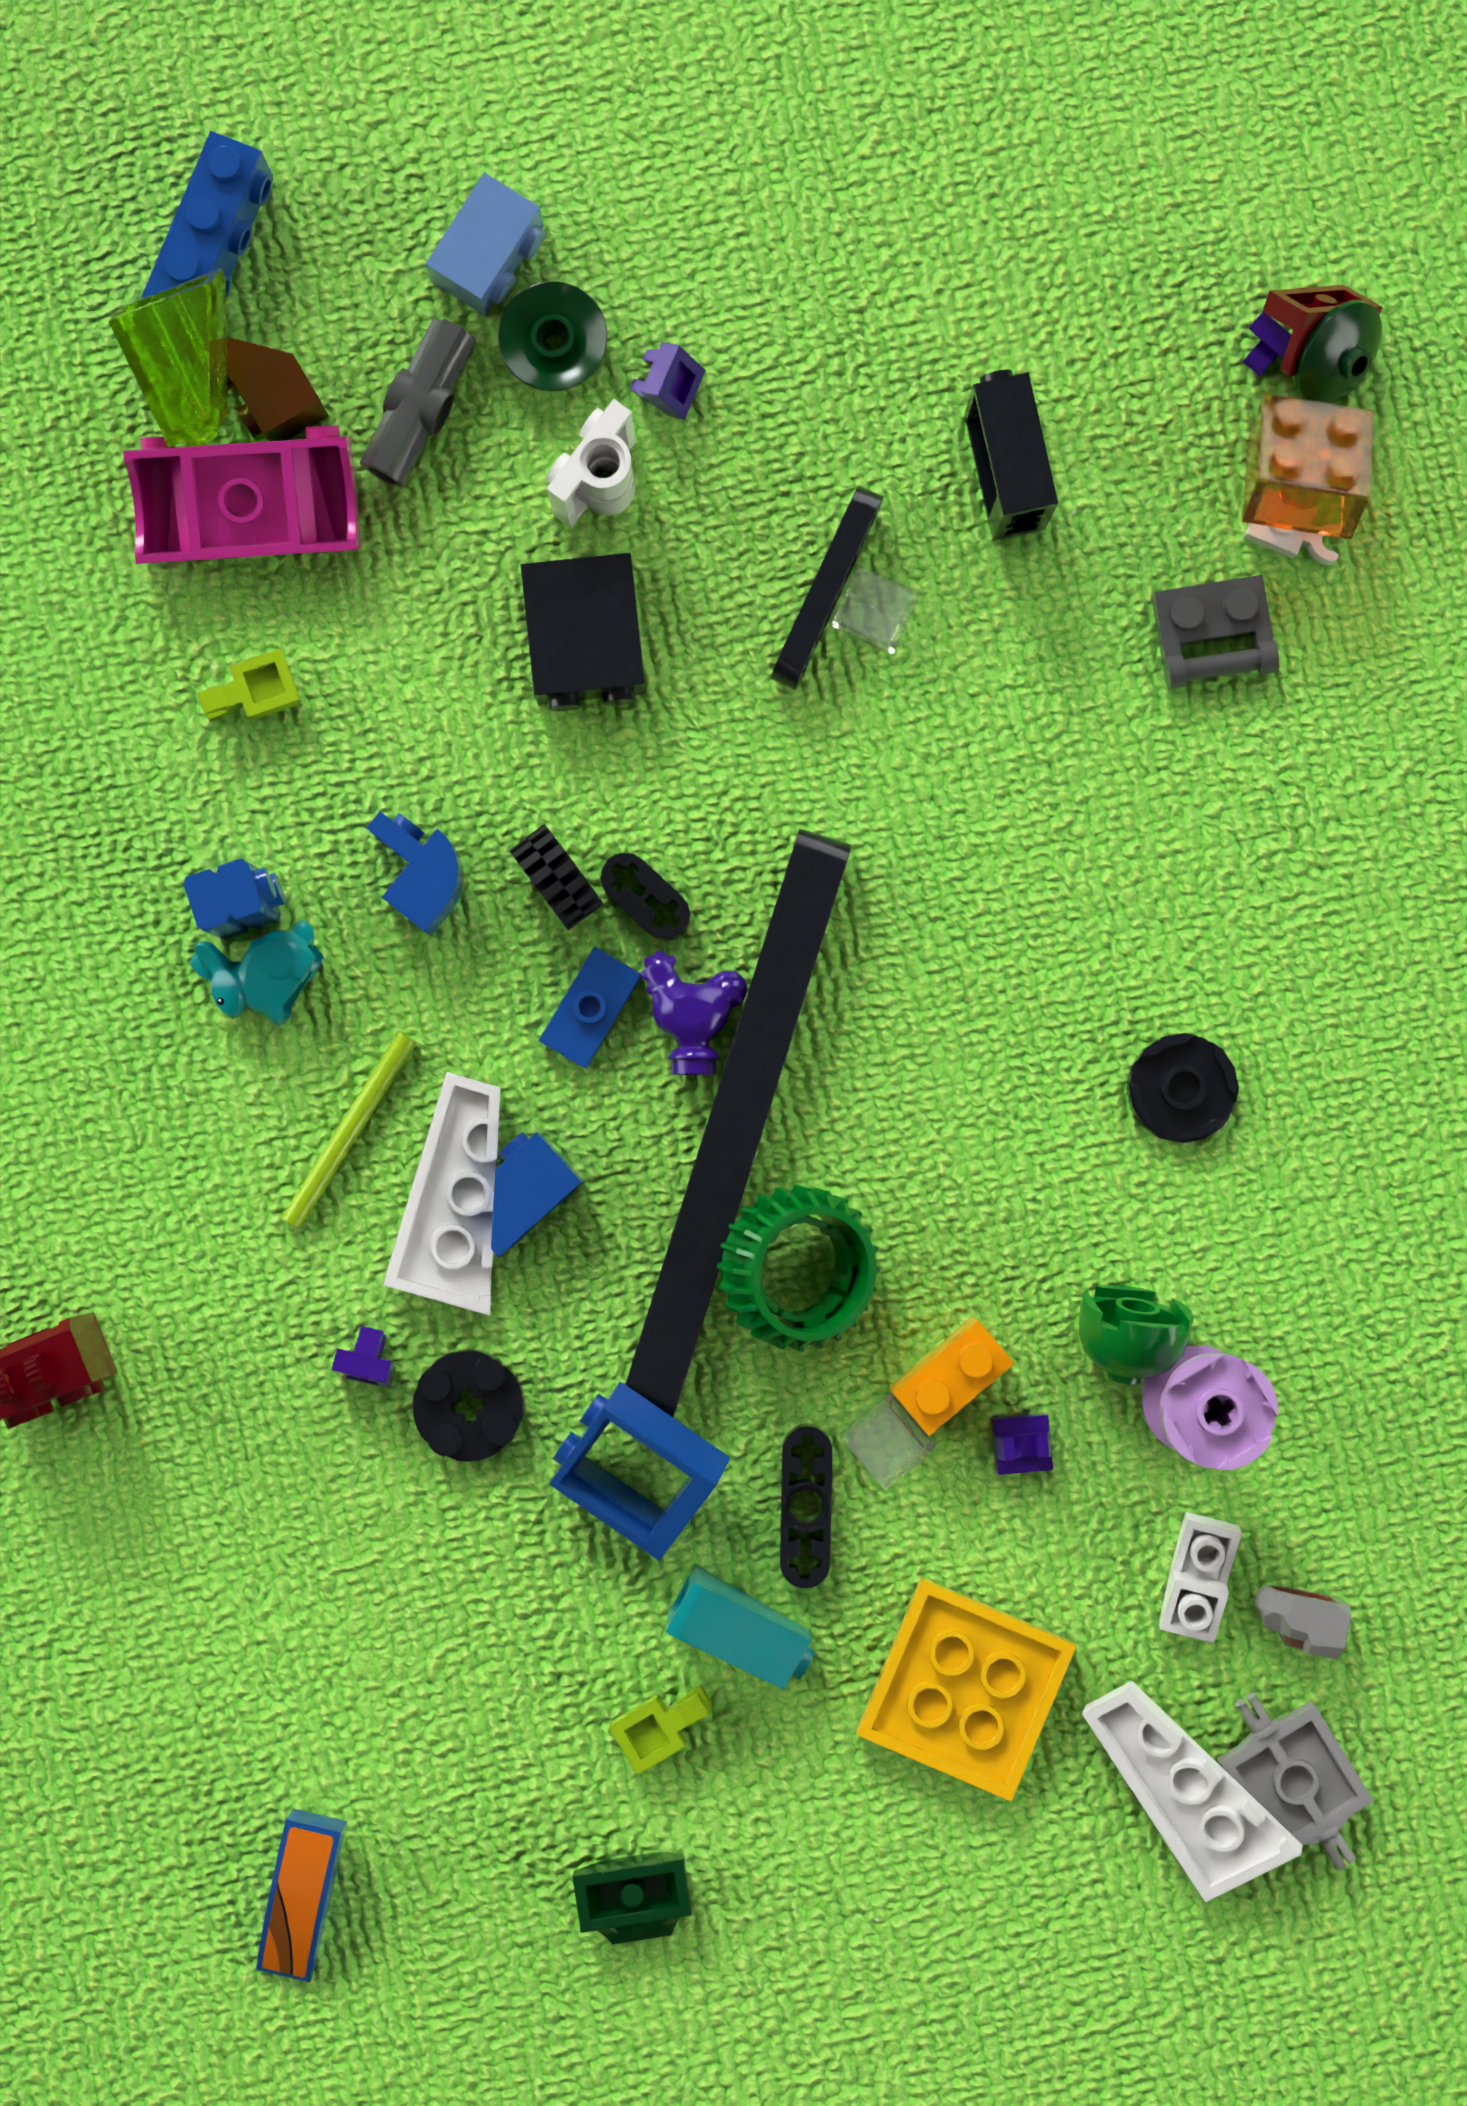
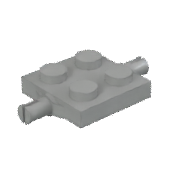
M1255 1692L1245 1695L1256 1715H1253L1242 1698L1235 1703V1706L1239 1709L1252 1732L1249 1733L1244 1742L1221 1755L1216 1760L1232 1778L1303 1846L1320 1842L1332 1861L1334 1868L1337 1870L1345 1868L1346 1865L1335 1847H1338L1349 1864L1356 1859V1856L1350 1850L1339 1830L1350 1816L1374 1802L1320 1712L1311 1701L1284 1717L1271 1720Z

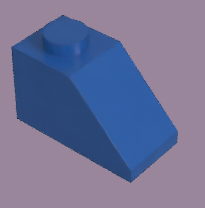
M524 1132L520 1133L498 1153L504 1162L495 1169L491 1250L498 1257L504 1255L585 1182L539 1132H536L530 1139Z

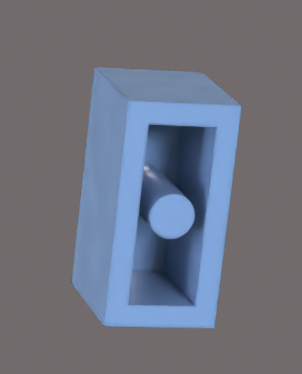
M484 172L425 264L431 283L487 316L495 303L502 305L507 300L516 282V276L513 275L524 257L528 260L534 257L544 240L545 230L542 229L544 224L540 207Z

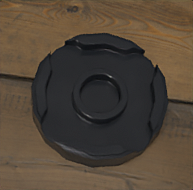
M1181 1033L1161 1037L1141 1050L1130 1066L1126 1091L1130 1110L1144 1129L1159 1139L1186 1143L1206 1139L1225 1125L1237 1100L1239 1086L1235 1067L1222 1048L1203 1037Z

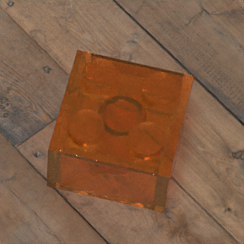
M1264 393L1248 437L1242 522L1351 540L1370 498L1374 411Z

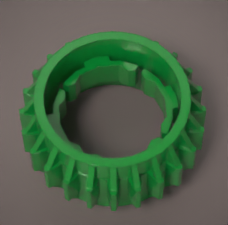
M794 1184L792 1190L775 1187L771 1197L760 1194L757 1196V1201L752 1208L743 1207L741 1209V1218L736 1224L730 1223L728 1226L731 1232L727 1241L720 1245L724 1250L721 1263L717 1264V1268L721 1269L723 1274L722 1282L718 1286L720 1290L728 1293L725 1307L737 1313L735 1322L751 1330L750 1335L783 1350L788 1346L800 1352H804L805 1347L808 1345L821 1349L829 1338L838 1341L841 1339V1334L849 1327L855 1328L857 1326L856 1320L863 1311H868L869 1309L867 1305L873 1292L877 1290L875 1287L876 1274L880 1271V1267L876 1263V1252L879 1251V1248L871 1243L872 1227L863 1225L861 1222L862 1212L849 1208L847 1199L832 1195L830 1191L817 1187L809 1188L799 1184ZM815 1214H816V1215H818L822 1220L817 1219V1218L812 1217V1216H809V1215H815ZM807 1223L820 1228L821 1233L830 1237L836 1252V1269L831 1278V1285L828 1291L821 1295L818 1303L803 1311L790 1312L778 1307L775 1302L768 1299L762 1285L761 1264L767 1256L768 1245L776 1241L781 1231L794 1224ZM774 1315H777L785 1319H777L774 1317Z

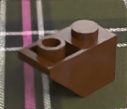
M218 334L208 340L218 356L210 361L209 364L226 392L236 387L245 404L236 410L253 438L263 433L267 441L289 440L303 432L305 427H311L329 417L294 354Z

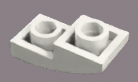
M1185 1512L1164 1595L1159 1622L1160 1630L1214 1643L1229 1595L1227 1581L1242 1535L1239 1525Z

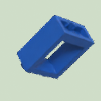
M620 1381L608 1399L598 1393L580 1419V1422L587 1426L583 1434L579 1437L571 1431L552 1458L560 1464V1467L549 1485L660 1561L714 1490L730 1457ZM610 1421L689 1476L664 1510L586 1457V1454Z

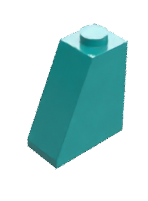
M696 1564L668 1612L666 1633L781 1689H785L791 1676L797 1680L802 1678L815 1654V1650L808 1647L812 1641L809 1629Z

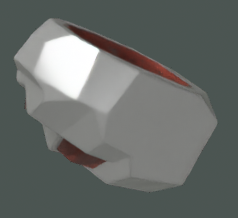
M1264 1584L1257 1591L1254 1605L1258 1609L1259 1615H1261L1263 1626L1278 1632L1285 1646L1297 1648L1312 1655L1333 1659L1340 1658L1345 1649L1351 1618L1350 1607L1347 1602L1324 1594Z

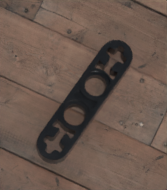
M862 486L857 487L782 648L770 679L794 690L797 689L871 530L884 496Z

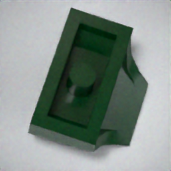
M653 1852L602 1860L573 1871L572 1878L581 1933L598 1931L612 1945L671 1936L675 1925L681 1917L692 1916L684 1853Z

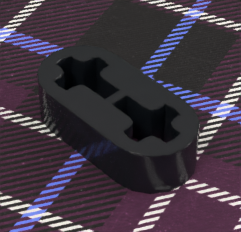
M624 852L615 854L606 861L602 867L600 877L604 891L652 937L662 941L675 940L685 933L691 917L688 903L681 894L643 859L635 854ZM632 865L638 868L639 871L636 873L635 879L646 890L640 898L627 887L622 888L619 892L613 889L616 878L612 872L617 866L624 870L629 869ZM653 897L664 907L669 906L672 902L677 904L679 908L675 915L679 921L678 926L674 929L667 924L663 925L660 929L654 927L653 922L656 919V914L646 902Z

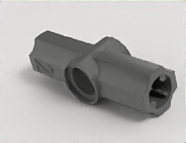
M433 317L408 369L402 368L397 373L387 391L383 404V413L385 414L371 437L370 443L360 461L363 469L390 485L404 488L429 437L434 438L437 436L447 420L453 405V390L477 344L475 337L464 331L462 327L446 319L440 320Z

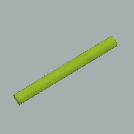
M398 1031L281 1217L284 1221L301 1229L417 1044L415 1040Z

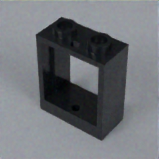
M1005 369L988 373L979 379L980 383L973 384L964 418L992 541L1045 530L1058 505V499L1029 372L1013 375L1012 370Z

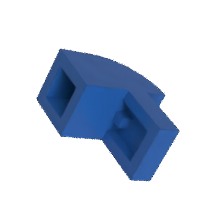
M379 811L366 829L409 863L382 898L420 929L432 936L451 913L460 898L464 880L460 856L453 844L438 828L426 843L422 845L418 841L425 833L400 813L391 820Z

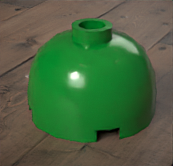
M1125 1285L1097 1286L1094 1297H1091L1088 1291L1084 1292L1079 1312L1080 1340L1087 1356L1099 1368L1107 1371L1108 1377L1111 1380L1127 1385L1139 1384L1141 1379L1157 1377L1168 1372L1184 1355L1194 1319L1192 1311L1174 1298L1171 1299L1170 1308L1154 1302L1156 1292L1148 1289Z

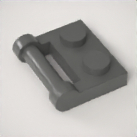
M1263 575L1156 591L1152 594L1151 599L1164 677L1168 689L1186 687L1187 681L1254 670H1258L1260 675L1278 672L1279 655L1276 643L1273 640ZM1249 635L1252 638L1253 649L1185 660L1181 654L1180 646Z

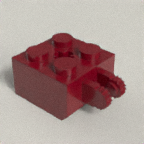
M94 1312L67 1318L58 1322L59 1325L53 1328H47L28 1335L0 1349V1421L4 1420L7 1430L55 1411L51 1400L57 1399L61 1408L106 1390L102 1379L117 1374L118 1371Z

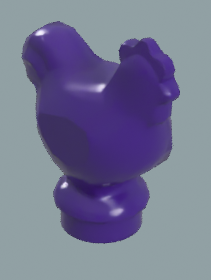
M659 950L653 956H648L644 959L645 969L639 975L642 979L646 980V991L652 995L653 1017L657 1026L667 1035L673 1037L679 1045L668 1055V1060L672 1061V1075H715L716 1060H719L720 1056L718 1052L709 1047V1040L723 1029L731 1009L742 1004L747 993L746 981L736 971H722L703 984L682 982L674 968L676 964L675 957L667 956L663 951Z

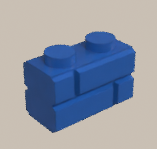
M243 858L219 865L217 872L208 869L187 876L183 884L197 927L224 940L247 933L249 927L259 929L279 922L281 913L278 906L286 904L285 895L276 873L269 874L266 867L259 869Z

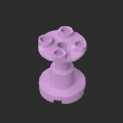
M1187 1345L1184 1355L1168 1372L1157 1377L1144 1379L1141 1385L1143 1397L1142 1410L1152 1433L1164 1445L1175 1449L1185 1459L1204 1468L1233 1470L1243 1467L1257 1459L1268 1448L1273 1437L1271 1433L1275 1426V1416L1278 1417V1401L1268 1378L1255 1365L1231 1354H1225L1211 1346Z

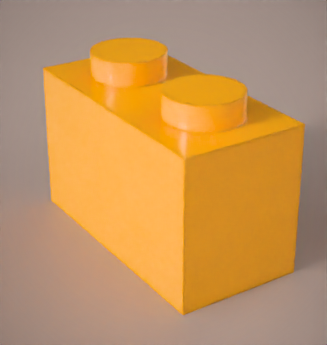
M972 1316L889 1388L928 1436H930L1015 1363L980 1321Z

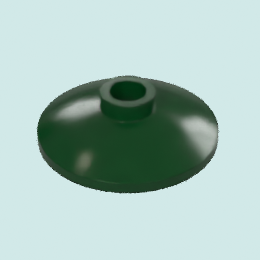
M542 282L522 290L510 301L500 319L498 343L506 366L517 379L538 390L564 391L582 384L598 369L607 349V326L601 309L586 292L564 282ZM551 335H559L564 339V344L559 350L551 351L544 346L545 340Z
M1361 300L1344 302L1329 311L1310 332L1299 354L1295 370L1296 389L1304 401L1317 407L1332 405L1351 393L1363 380L1375 360L1382 336L1381 318L1378 311L1372 305Z

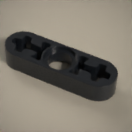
M800 1424L793 1427L786 1434L782 1444L780 1567L785 1579L798 1588H812L819 1585L827 1577L830 1569L832 1445L826 1432L813 1424ZM803 1435H811L815 1445L823 1446L822 1454L813 1455L812 1475L824 1473L823 1483L811 1479L789 1482V1474L791 1472L798 1475L802 1473L800 1455L791 1454V1448L801 1444ZM802 1490H811L817 1493L822 1500L820 1514L810 1521L799 1520L790 1511L792 1497ZM789 1528L799 1532H813L823 1529L821 1539L810 1535L811 1554L815 1558H821L820 1565L811 1566L810 1575H799L798 1566L789 1564V1558L797 1557L800 1553V1535L789 1538Z

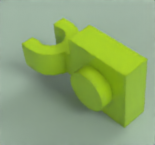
M282 648L230 665L229 668L234 682L197 693L204 714L207 715L210 722L225 717L240 707H244L249 721H253L302 704Z
M702 1685L687 1692L669 1707H666L659 1694H656L611 1721L609 1729L636 1774L639 1775L683 1749L687 1741L680 1730L709 1715L710 1710L708 1708L713 1703Z

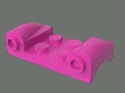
M339 425L305 427V439L175 447L174 436L140 438L141 449L123 451L124 463L129 476L134 503L136 564L346 551L361 548L351 436H340Z

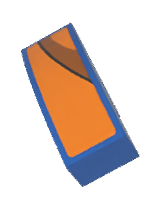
M294 1808L287 1817L270 1888L256 1970L311 1982L338 1872L336 1868L348 1821Z

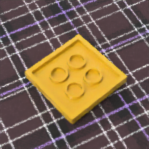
M920 1577L856 1729L857 1736L1012 1802L1074 1654L1076 1645L1070 1640Z

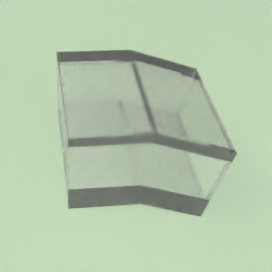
M859 565L835 614L832 627L894 655L921 593Z
M892 1392L873 1405L839 1434L840 1438L885 1491L926 1459L935 1446Z

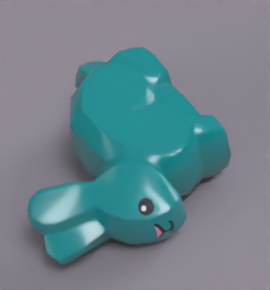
M303 919L296 922L290 930H276L252 941L241 962L230 961L213 943L207 941L198 942L195 945V954L191 958L190 965L198 975L212 982V996L216 1005L226 1017L235 1019L247 1007L255 1014L266 1016L271 1022L280 1027L289 1020L292 1015L291 1006L305 984L311 981L319 970L324 956L314 945L312 925Z

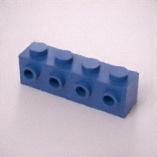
M210 130L126 332L141 354L191 373L197 357L204 353L209 342L210 326L218 307L223 305L229 294L231 275L238 258L246 252L250 243L252 225L260 206L266 203L271 192L273 174L261 150Z

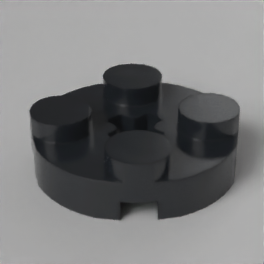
M478 1349L457 1350L439 1358L421 1375L413 1396V1417L422 1438L436 1454L464 1462L483 1460L498 1453L515 1436L525 1411L524 1391L517 1374L508 1365L506 1366L501 1359ZM471 1390L473 1398H483L484 1408L476 1411V1420H466L464 1413L455 1412L454 1403L461 1400V1391Z

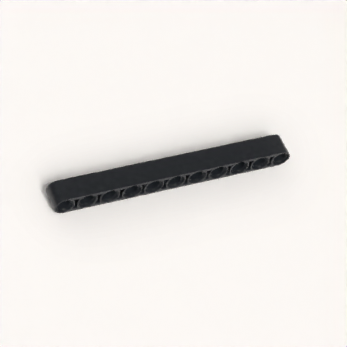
M799 829L625 1383V1385L671 1417H674L720 1270L717 1268V1264L721 1263L724 1251L720 1245L727 1241L731 1232L728 1226L730 1223L734 1224L852 847L851 844L803 829Z

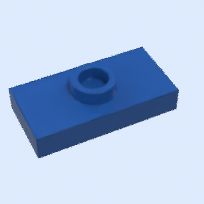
M594 946L538 1041L587 1069L641 979L640 973Z

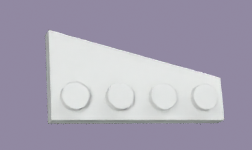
M446 1072L384 1278V1286L490 1315L493 1262L491 1235L498 1151L500 1087Z
M1133 1681L1122 1685L1085 1706L1082 1715L1205 1902L1301 1855L1303 1845Z

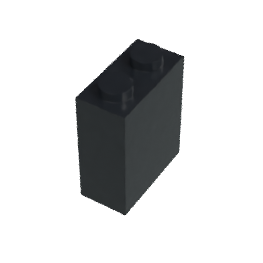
M631 553L520 564L533 691L537 704H547L549 711H569L580 708V700L602 698L603 705L618 706L635 702V695L646 694Z

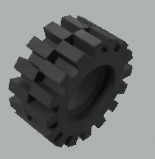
M545 824L509 850L568 931L604 905L587 879Z

